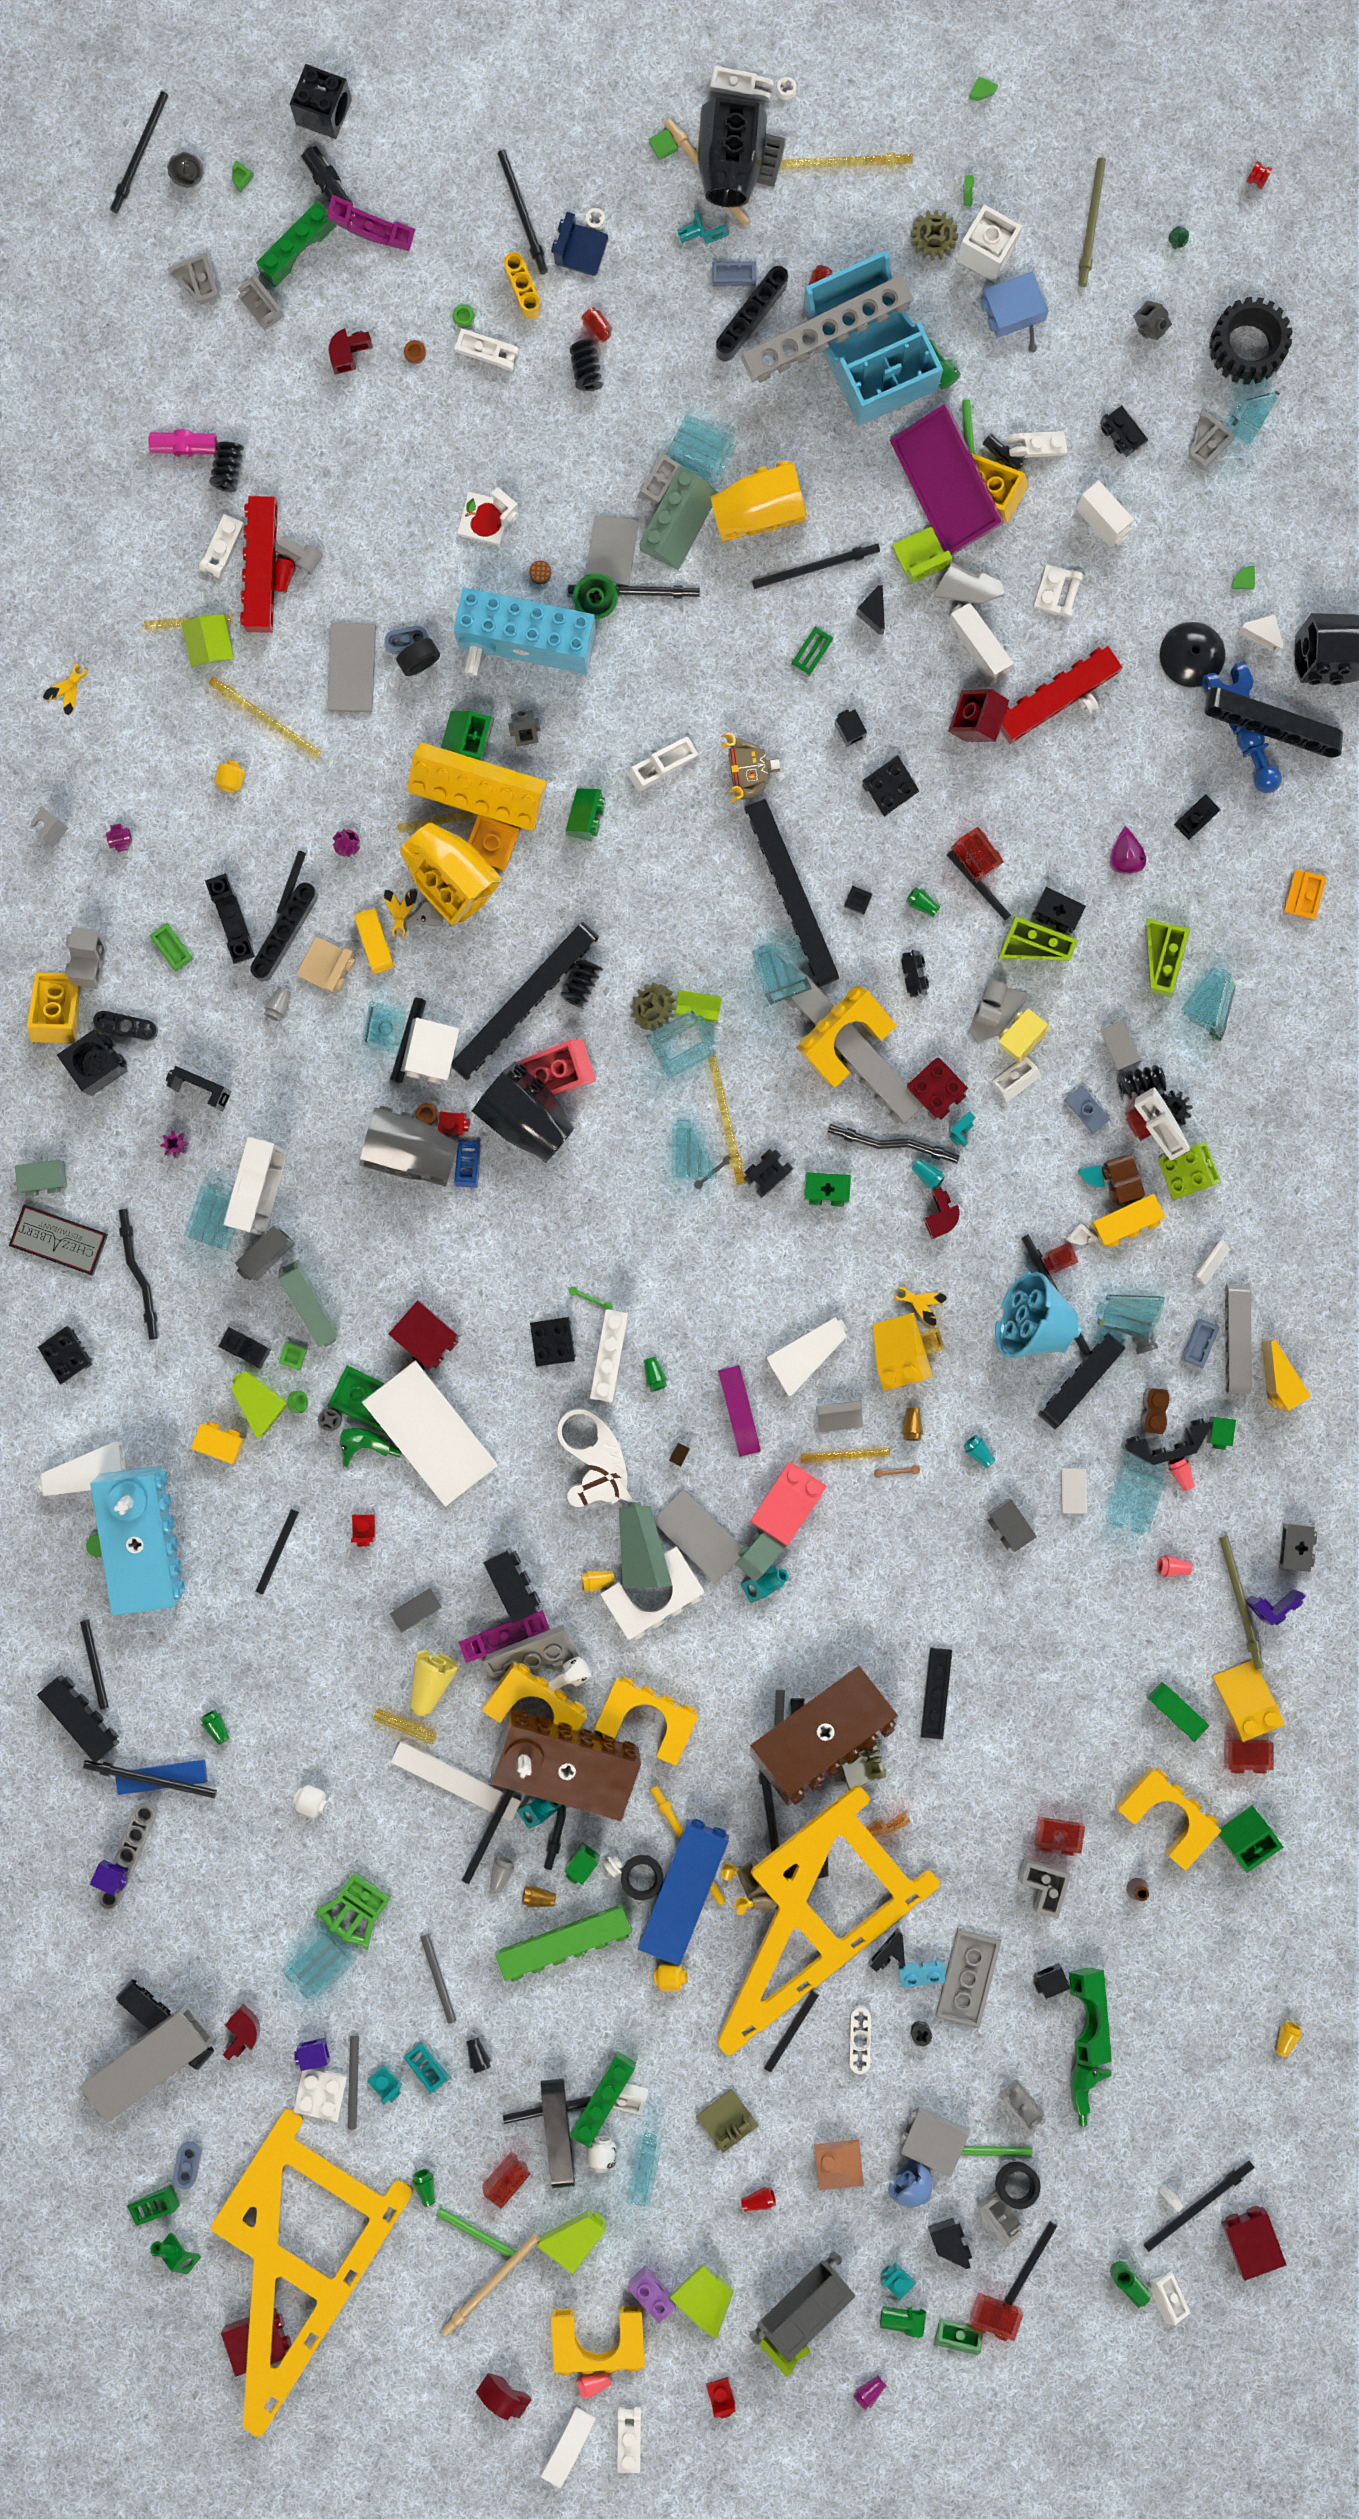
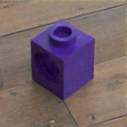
M102 1860L98 1864L89 1885L115 1896L119 1890H124L128 1882V1878H126L128 1870Z
M326 2038L298 2045L296 2051H294L296 2065H300L301 2071L328 2065L330 2056Z

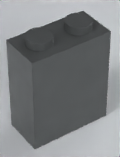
M273 1225L235 1262L239 1267L236 1271L244 1279L258 1281L295 1242L281 1228Z

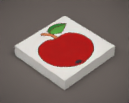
M468 492L457 533L458 536L501 546L505 527L501 524L500 517L505 510L503 512L498 510L493 504L492 497Z

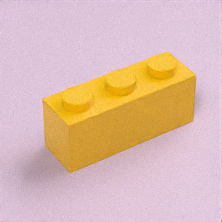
M1151 1194L1091 1222V1225L1101 1246L1108 1245L1109 1248L1120 1244V1239L1125 1236L1131 1239L1140 1235V1229L1148 1226L1150 1230L1161 1225L1160 1220L1166 1217L1155 1194Z

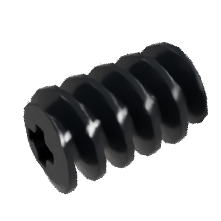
M593 339L580 340L569 348L572 355V368L575 372V386L581 391H595L603 387V383L598 382L602 375L596 373L600 370V366L596 365L599 358L593 356L597 354V349L593 348L596 345V341Z
M218 442L215 446L217 450L214 453L215 460L212 462L214 468L211 470V475L213 477L209 479V483L218 490L232 493L236 489L231 487V485L238 484V481L232 478V476H239L240 474L234 468L241 467V463L235 460L243 458L242 454L237 451H243L244 446L235 442Z
M577 960L575 964L579 968L572 969V973L575 976H569L568 980L571 984H565L564 986L568 992H561L560 996L566 1002L584 1009L580 1002H588L584 994H592L588 986H596L591 979H599L595 971H603V968L587 960Z
M1153 1065L1151 1070L1149 1067L1143 1068V1073L1140 1069H1136L1134 1074L1131 1071H1127L1125 1076L1122 1073L1117 1075V1085L1122 1100L1124 1094L1130 1100L1132 1099V1092H1135L1138 1097L1141 1095V1090L1147 1092L1150 1088L1155 1087L1158 1091V1086H1161L1162 1090L1166 1091L1167 1088L1165 1074L1162 1068H1159L1157 1065Z

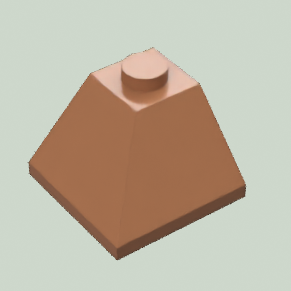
M859 2139L814 2144L819 2190L864 2186Z

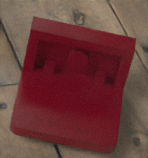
M935 1058L907 1085V1089L930 1112L928 1116L933 1121L936 1118L942 1120L950 1112L948 1107L953 1103L958 1105L966 1097L964 1092L968 1089L940 1058Z

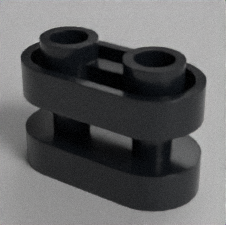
M771 1149L766 1151L760 1157L763 1160L757 1166L752 1164L744 1172L746 1175L744 1180L749 1185L755 1181L760 1187L756 1190L760 1198H763L794 1170L789 1162L784 1166L780 1164L778 1160L782 1155L777 1149L773 1152ZM772 1167L776 1173L766 1181L761 1175Z

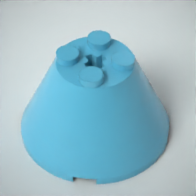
M1027 1272L1012 1284L1000 1309L1005 1308L1001 1322L996 1321L995 1326L997 1348L1001 1354L1009 1358L1054 1352L1065 1353L1074 1338H1077L1081 1333L1077 1312L1047 1277L1039 1272Z

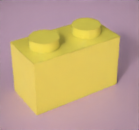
M1029 1008L1024 1013L1020 1012L1015 1017L1012 1027L1010 1029L1006 1028L999 1036V1047L1018 1063L1023 1061L1049 1031L1048 1024Z

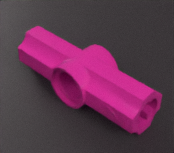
M176 429L174 433L150 432L148 436L150 453L174 454L177 457L188 455V457H192L193 454L214 455L217 451L215 446L218 442L215 433H193L186 429Z

